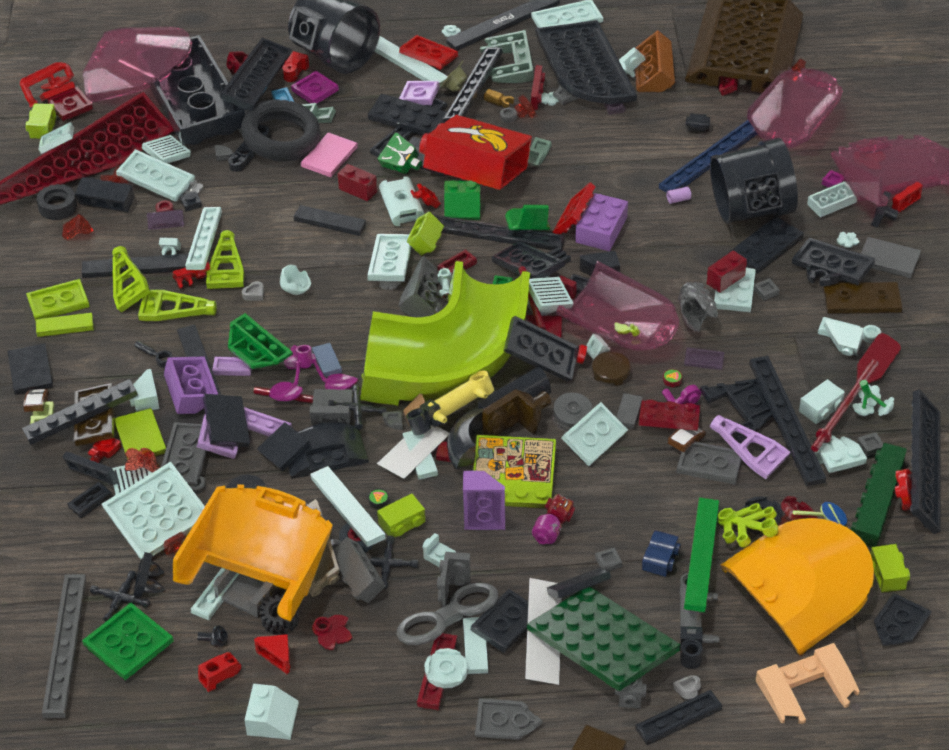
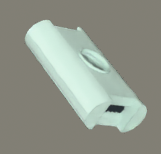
M403 177L402 180L391 182L384 180L380 183V192L392 223L395 226H400V223L416 221L417 218L424 215L419 199L414 198L410 192L411 190L416 191L409 177Z

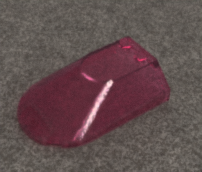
M802 68L801 71L793 72V70L785 71L749 107L747 119L761 138L768 140L779 137L783 140L786 147L794 148L810 140L840 102L842 87L837 84L838 80L833 76L819 70Z
M599 261L595 264V269L587 286L573 301L572 308L566 309L561 305L557 308V315L622 347L632 350L645 351L664 346L673 339L679 327L676 308L669 299ZM615 323L624 324L627 327H630V324H634V326L638 327L640 334L637 336H632L631 332L618 334L614 329Z

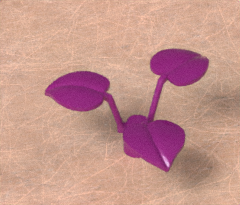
M293 345L290 349L293 355L284 360V365L289 369H296L295 381L293 384L290 382L275 384L270 389L269 396L278 401H290L298 398L303 392L302 387L297 386L300 367L308 368L312 363L322 381L325 382V389L348 390L358 382V378L345 374H331L328 376V379L325 378L316 362L315 355L311 351V347L309 345H300L298 347Z

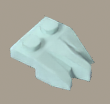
M832 435L830 442L824 443L818 452H815L819 463H824L829 473L863 465L867 462V457L859 444L844 436L839 440Z

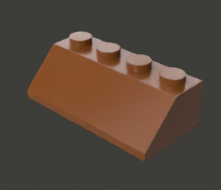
M657 30L636 47L646 59L635 68L638 92H663L675 83L671 41Z

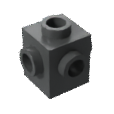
M642 677L621 691L615 689V695L619 696V707L641 708V697H646V684H642Z

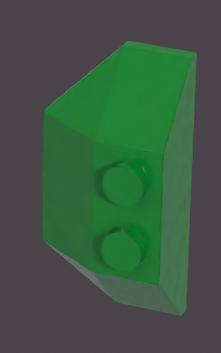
M246 313L230 322L228 349L251 369L271 367L293 355L290 349Z

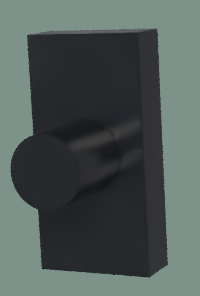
M884 191L871 222L872 226L877 228L883 217L895 221L899 211L887 206L891 193Z

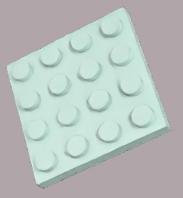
M171 462L102 503L104 510L140 560L144 552L151 553L154 556L189 534L205 507Z

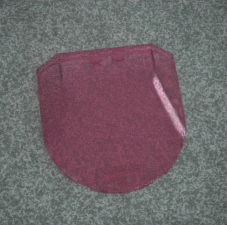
M171 26L126 27L104 32L83 71L86 97L92 103L145 90L151 87L150 82L158 78L161 82L172 74L170 69L175 65L180 67L188 57L192 48L189 34L182 28Z

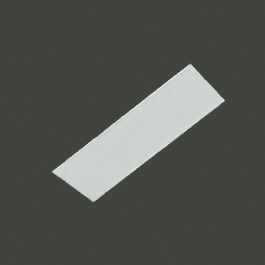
M431 426V429L424 433V437L410 452L405 438H403L377 464L405 478L449 433L437 426L435 428Z

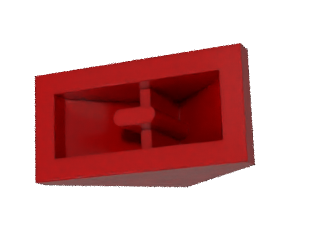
M288 634L262 636L254 639L256 653L284 673L288 674L290 672Z

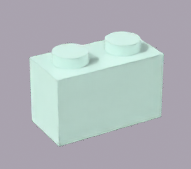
M827 379L801 398L799 412L817 424L822 420H826L831 413L839 408L844 401L845 392Z

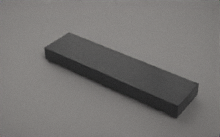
M303 205L299 206L293 216L294 221L358 236L361 235L366 226V220Z
M710 689L636 724L635 729L645 744L649 745L722 710V704Z

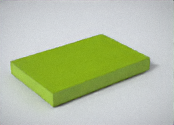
M80 279L26 293L35 321L36 319L51 318L90 307Z
M151 408L114 418L127 461L131 462L127 452L133 453V455L135 453L138 454L140 461L143 460V455L149 454V458L165 454L166 447Z

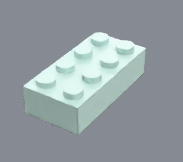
M844 181L808 196L807 205L819 217H822L856 203L858 194Z

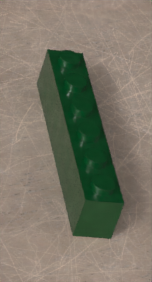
M883 443L882 449H877L875 456L877 463L872 464L870 471L872 478H868L865 485L867 493L863 492L860 504H863L862 508L858 507L855 519L858 520L853 522L851 530L861 538L867 547L872 548L878 545L895 493V486L898 484L896 471L903 468L907 448Z

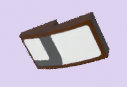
M48 389L28 390L23 403L24 412L44 411L45 402L48 399Z
M698 428V431L678 429L668 438V444L685 452L694 442H699L706 435V432Z

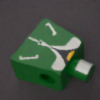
M396 132L377 158L381 166L406 174L411 167L419 170L422 165V161L417 159L419 153L416 148Z

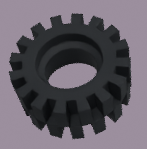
M275 595V599L269 597V602L265 600L260 608L262 626L265 627L267 632L270 630V634L273 635L275 631L277 635H281L283 631L284 634H288V629L292 632L294 626H298L299 621L298 609L291 621L272 617L273 614L277 613L278 605L282 598H279V595Z

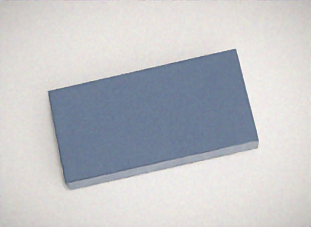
M330 343L312 347V352L324 377L342 373V368Z

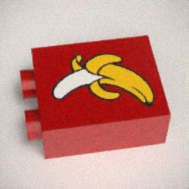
M455 115L445 123H440L429 134L425 133L421 139L419 151L421 154H425L424 168L500 190L527 169L532 136Z

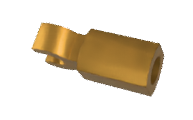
M488 89L484 94L485 101L498 106L502 105L503 108H510V103L514 104V97L504 96V94Z

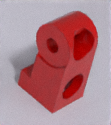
M292 52L282 67L285 81H296L302 69L307 70L309 68L308 55Z
M226 652L198 665V680L210 692L216 689V684L236 676L242 666L232 653Z

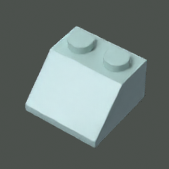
M253 684L245 716L247 735L290 740L299 704L298 700L276 686Z

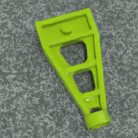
M225 230L220 234V239L209 264L210 270L207 271L206 279L207 289L244 287V270L234 242V233ZM232 250V255L220 256L221 251ZM232 263L234 267L231 270H217L219 264Z
M118 246L112 251L113 297L117 310L122 313L150 293L146 278L130 259L126 248ZM128 265L129 269L120 274V269ZM133 276L135 281L123 289V282Z
M150 290V293L142 299L138 318L139 321H162L202 314L216 315L217 305L216 301L166 290ZM168 300L176 303L175 308L172 310H160L162 301ZM183 302L194 304L193 308L181 310Z

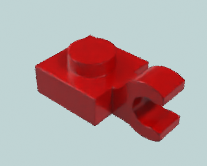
M417 184L419 188L417 192L410 191L414 198H421L427 206L431 205L437 208L441 204L436 194L421 184Z
M111 438L96 442L88 452V455L92 456L90 460L99 463L104 456L110 458L122 447L121 441Z

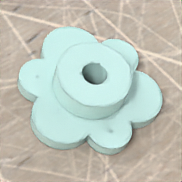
M455 25L444 26L442 34L447 38L461 32Z

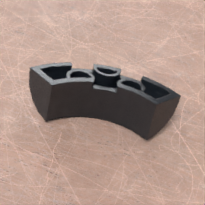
M481 407L474 408L465 413L451 428L447 440L449 459L456 469L463 468L474 462L475 444L470 437L483 429V409Z

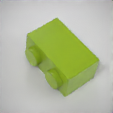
M54 104L33 105L32 110L29 112V121H26V131L29 132L30 138L41 139V136L53 131L57 118Z
M429 211L417 218L406 242L421 256L427 252L431 253L436 248L435 244L442 235L441 231L444 225Z
M413 494L377 511L378 524L388 536H393L394 538L426 522L425 508Z
M897 545L872 547L871 557L874 574L881 593L905 590L907 581L910 580V572L904 566V557L902 552H899Z

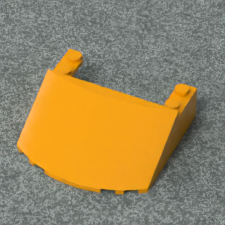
M237 485V488L226 489L225 486H218L173 559V581L180 584H191L203 563L207 562L263 582L273 583L275 586L287 589L278 605L277 612L281 618L291 621L304 596L308 595L333 525L329 520L326 521L320 516V511L306 506L305 501L285 492L257 486L256 489L244 488V485Z

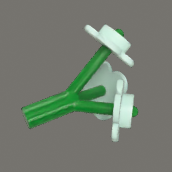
M866 380L860 381L861 390L858 395L862 398V403L853 404L854 411L859 415L867 416L869 413H874L873 406L878 403L881 405L878 409V415L889 414L894 407V398L890 397L883 402L880 400L881 395L879 394L880 389L878 386L874 385L871 387Z

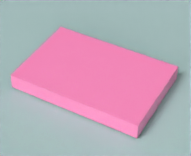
M327 133L302 160L301 167L332 177L358 148L357 143Z

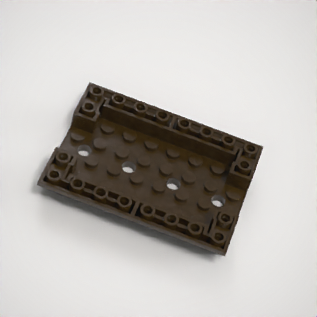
M791 0L707 1L685 82L718 86L720 76L752 80L751 91L784 96L803 13Z

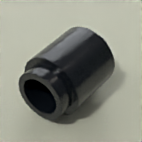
M690 113V116H686L685 126L689 127L688 130L705 132V130H709L710 117H707L705 114Z

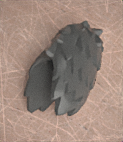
M687 282L681 287L678 296L680 313L689 329L700 332L703 320L707 316H714L715 318L718 316L716 303L703 283Z

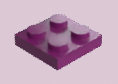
M317 71L291 85V90L307 102L316 104L339 91L336 83Z

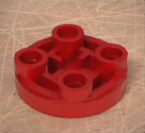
M909 469L896 471V479L899 486H895L897 498H901L903 511L910 510V505H912L910 493L912 489V472Z

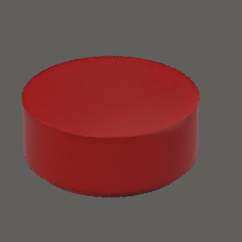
M579 345L576 363H584L587 352L586 345Z

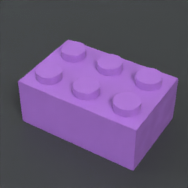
M594 193L587 209L576 226V243L610 251L627 219L628 201Z

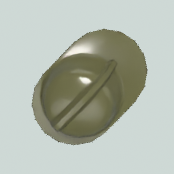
M464 61L445 79L442 89L447 88L453 92L462 89L467 81V75L461 68Z

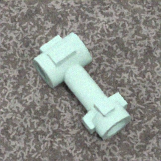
M446 268L441 269L438 274V282L443 289L439 290L440 296H442L444 301H448L449 285L452 279L450 271Z

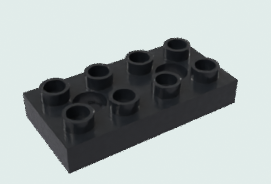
M200 35L137 52L139 69L182 146L186 144L196 145L204 139L220 134L230 135L242 127L245 110L220 98L221 92L228 82Z

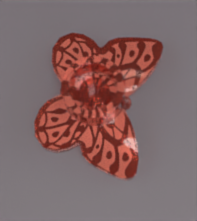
M129 448L125 453V456L128 458L125 464L126 471H133L143 467L153 473L160 468L156 462V455L148 448H141L140 451L135 448Z

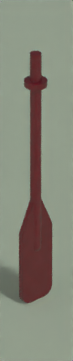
M884 333L877 335L857 364L855 385L825 428H820L816 432L817 439L811 446L812 451L818 452L823 443L830 442L832 430L861 390L860 381L866 380L870 384L880 380L901 349L900 344Z

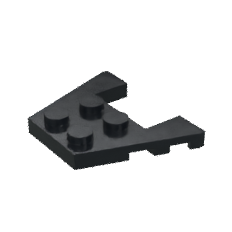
M756 379L735 381V384L725 385L724 383H719L713 387H708L707 385L700 387L701 394L708 403L726 396L746 421L740 425L755 432L773 417ZM736 431L733 433L740 444L747 439L743 434Z

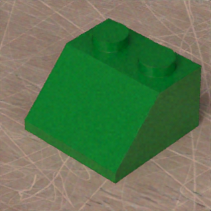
M470 180L445 181V217L480 220V184Z

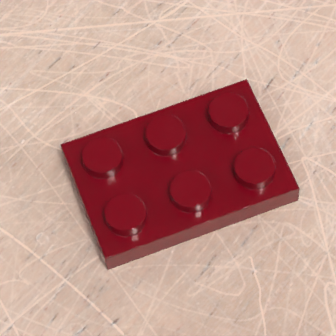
M642 400L639 425L698 431L700 405L693 403L677 404L672 401Z

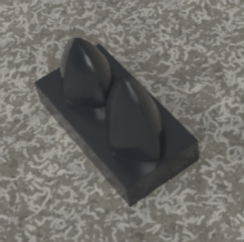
M144 552L138 566L133 596L141 598L143 592L159 593L165 591L159 582L148 577L159 576L164 573V570L156 562L151 561L153 554Z

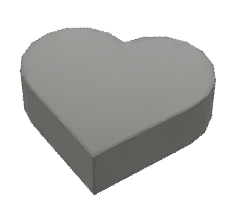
M252 282L250 286L242 289L244 300H263L264 287L261 282Z
M694 675L673 683L674 690L685 699L696 697L698 690L701 688L700 678Z

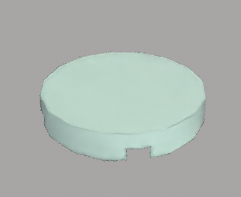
M449 648L439 649L435 651V654L430 655L426 659L425 675L428 681L436 687L453 688L466 679L468 673L467 660L457 650Z

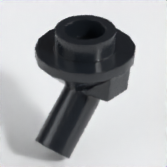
M220 625L215 626L212 633L198 632L197 640L209 641L215 647L224 646L228 639L227 631Z

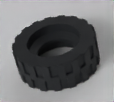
M64 184L50 185L43 188L37 194L36 200L39 213L46 219L62 220L63 218H68V216H71L76 211V195L69 186ZM57 199L66 200L65 202L59 205L48 204L49 202Z

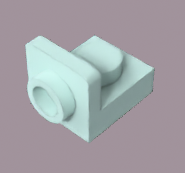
M636 48L631 49L619 59L626 75L629 74L631 77L636 76L633 70L646 60L644 55Z
M436 533L431 538H427L423 544L424 559L438 567L440 566V560H444L445 552H456L440 543L439 535Z

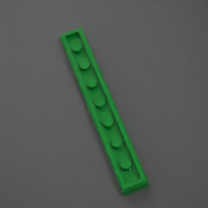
M699 497L684 610L705 612L719 500Z

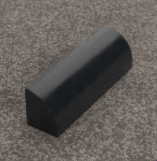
M538 366L488 395L486 399L483 398L478 401V407L485 409L515 389L526 392L532 397H536L542 391L550 394V382L545 372Z

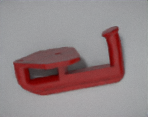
M55 62L20 80V87L29 103V107L32 108L34 104L38 103L30 91V86L47 78L48 83L42 85L41 88L53 89L69 82L74 77V74L67 63ZM64 69L66 76L54 78L53 74Z

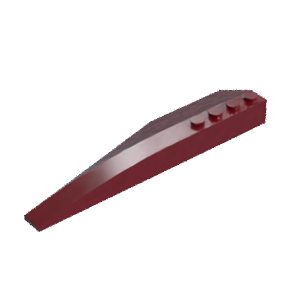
M141 92L74 134L72 139L50 149L0 181V205L39 193L43 188L50 185L66 184L122 165L135 149L140 152L144 151L142 149L143 143L166 137L174 132L170 122L148 96Z

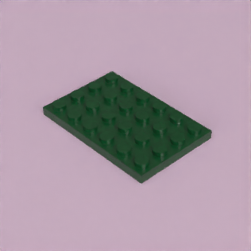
M591 587L580 590L527 623V630L617 691H621L680 651V644Z

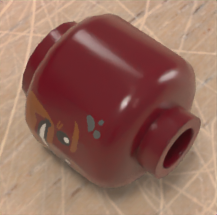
M556 494L553 499L548 498L544 509H547L546 514L556 516L559 522L564 524L566 521H570L576 507L573 506L572 500Z

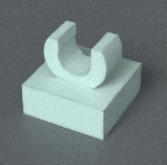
M160 238L159 240L162 255H166L169 250L172 251V255H177L176 250L181 249V243L178 238Z
M593 334L586 345L587 353L593 360L599 354L609 352L611 349L599 334Z

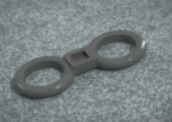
M473 583L461 587L450 598V604L435 612H420L404 619L397 627L396 636L400 642L407 645L416 646L429 643L438 638L446 627L461 620L463 615H477L493 607L498 600V591L493 585L488 583ZM475 592L489 594V597L478 605L463 606L459 604L460 600L468 594ZM432 621L436 623L434 629L426 634L418 636L406 634L408 628L418 622Z

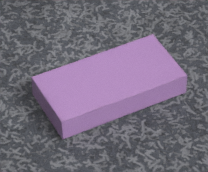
M215 357L212 371L214 375L251 376L252 369L238 357Z

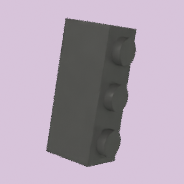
M346 537L333 550L339 570L343 575L342 579L352 589L350 592L355 599H361L369 603L386 587L358 542Z

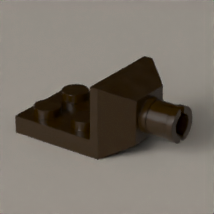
M517 389L513 390L483 409V435L498 436L509 427H513L517 422L531 434H536L541 420V410L551 405L550 396L545 391H542L536 397H532L526 392Z

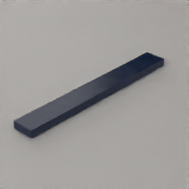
M748 119L659 183V189L667 193L670 190L684 188L710 169L712 155H721L722 153L735 151L760 133L763 126Z

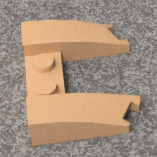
M834 643L816 649L813 656L780 668L775 664L757 671L756 683L781 723L785 722V716H797L799 724L806 723V718L791 688L824 677L844 708L850 705V701L847 699L852 692L858 696L860 692L846 662Z

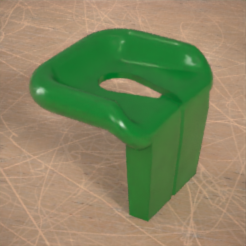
M523 205V208H512L505 214L510 230H550L551 228L548 223V205Z

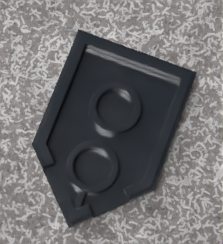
M893 592L874 619V625L882 646L912 642L932 611Z

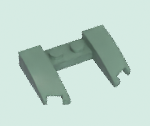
M526 30L485 38V43L488 46H481V53L487 47L502 48L503 53H513L515 64L493 68L489 75L492 77L493 82L523 83L534 80Z

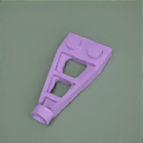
M720 415L716 416L710 425V428L723 437L748 467L764 479H767L790 455V451L775 440L727 418L725 419ZM736 431L745 435L747 439L740 444L731 435ZM754 442L762 445L765 451L758 457H754L747 450V446Z

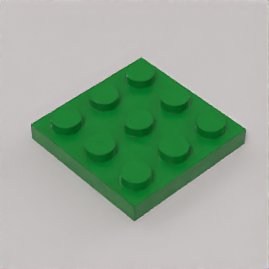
M129 603L84 638L82 642L89 651L126 681L172 644L174 639L172 635L132 603Z

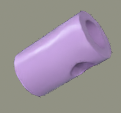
M689 187L667 191V200L670 204L691 199Z

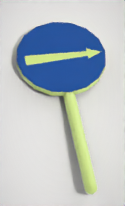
M824 502L821 505V512L793 511L794 515L824 516L826 520L843 526L847 523V517L843 510L831 502Z

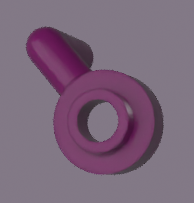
M690 385L681 392V396L677 399L674 398L669 389H664L662 394L667 401L677 404H694L699 401L701 391L696 385Z

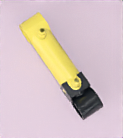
M479 371L471 375L469 381L437 400L433 401L430 399L421 404L420 408L408 412L406 418L413 434H424L431 429V426L435 428L441 423H445L447 421L446 416L478 397L486 399L494 391L488 372Z

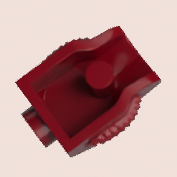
M243 51L229 52L226 65L230 73L235 75L249 55Z

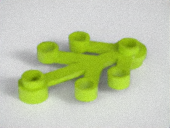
M755 503L739 511L725 508L718 514V522L721 526H724L723 538L728 544L737 540L740 547L748 546L751 540L747 534V528L762 531L767 537H773L778 533V525L774 519L777 513L773 507H767L762 510L760 504ZM764 517H765V519H766V520H764L763 522H758V521H756V520L761 519V518H764ZM733 524L738 525V537L732 530Z

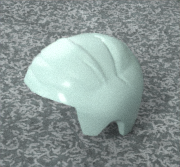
M287 265L282 269L280 286L287 293L299 295L309 289L311 280L306 271L299 272L295 265Z

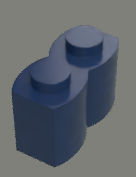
M655 530L643 557L642 570L665 577L668 571L672 572L675 564V559L673 558L675 555H679L681 544L678 543L679 537Z

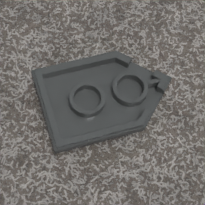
M479 698L475 737L520 740L541 725L543 721L538 716H535L523 701Z

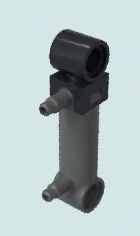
M688 573L681 577L679 591L680 663L687 669H695L701 664L702 643H718L719 636L702 634L701 612L684 610ZM707 593V601L718 600L717 593Z

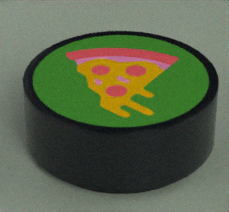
M375 489L369 493L368 499L371 507L381 509L388 505L389 496L385 490Z

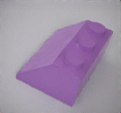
M173 357L167 359L164 377L177 414H196L204 408V394H218L205 357Z
M464 471V530H505V486L485 471Z

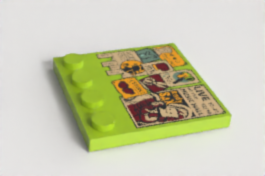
M477 435L473 471H485L505 486V506L544 508L548 498H552L556 439Z

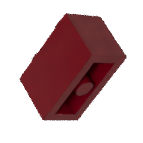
M349 164L337 173L339 190L367 202L377 193L376 175Z
M734 250L708 267L706 284L721 293L745 276L747 259Z

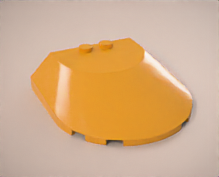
M817 518L798 519L778 526V533L775 536L767 537L763 535L721 564L724 573H731L776 621L799 655H802L852 618L866 603L867 595L874 582L872 557L861 538L852 530L839 523Z

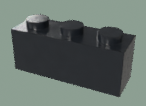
M82 177L75 192L78 203L81 205L122 212L129 211L135 197L132 185Z

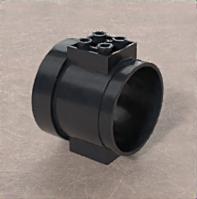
M298 0L289 17V39L296 46L320 58L326 66L344 74L352 73L365 65L373 55L380 37V20L372 8L355 0Z
M781 138L760 141L758 146L711 156L710 177L713 194L719 214L726 224L770 214L778 217L796 212L798 191L795 171L789 151Z

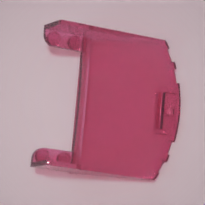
M897 135V139L888 140L887 136L855 141L849 143L848 148L841 146L838 152L832 151L831 157L858 201L868 200L877 206H886L888 197L883 195L884 191L891 193V195L901 193L908 186L916 182L923 185L922 188L941 184L948 186L949 149L921 135H914L913 139H903V135Z

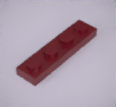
M442 633L434 640L430 655L432 656L439 649L449 648L455 650L457 635ZM425 674L417 699V707L439 710L444 688L436 687L430 683Z

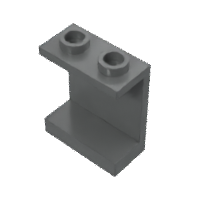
M226 569L221 576L216 578L213 585L216 598L237 574L236 572ZM239 574L221 598L222 601L258 618L263 602L265 600L269 602V597L274 598L280 587L270 582H263Z

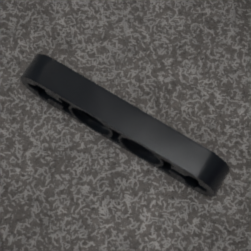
M259 125L257 128L260 133L270 138L269 127ZM245 141L228 160L231 171H242L256 155L246 145Z

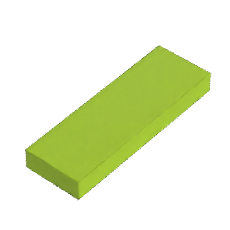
M92 313L36 319L37 337L93 330Z

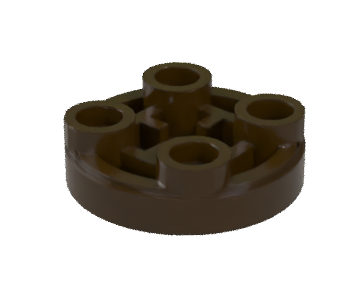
M604 352L593 360L592 372L596 381L613 383L619 386L629 376L631 365L628 358L621 353Z

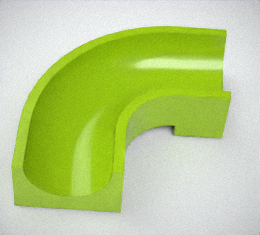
M456 261L449 288L448 304L440 312L431 316L416 318L373 311L360 400L398 406L399 400L413 401L420 393H422L425 401L430 399L436 400L469 381L471 375L479 371H487L489 377H493L511 356L503 351L511 318L514 316L523 320L525 318L530 272L522 271L519 278L506 284H486L471 278L464 271L463 262Z

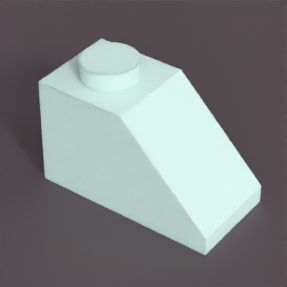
M826 319V331L838 351L847 356H857L863 339V328Z
M147 369L133 384L138 396L130 399L131 407L135 406L136 412L150 408L152 410L159 409L151 369Z

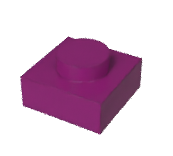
M830 170L822 179L821 185L830 188L844 181L846 182V176Z

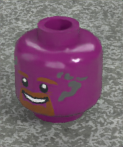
M552 514L541 515L533 526L532 535L540 544H553L561 531V523Z

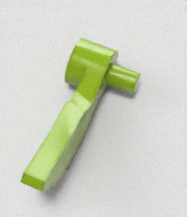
M615 323L614 329L618 334H627L631 332L632 336L640 334L638 327L634 326V324H630V327H627V325Z

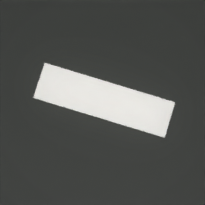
M530 578L528 623L562 602V598H556L547 593V587L557 583ZM527 630L525 679L559 685L560 652Z

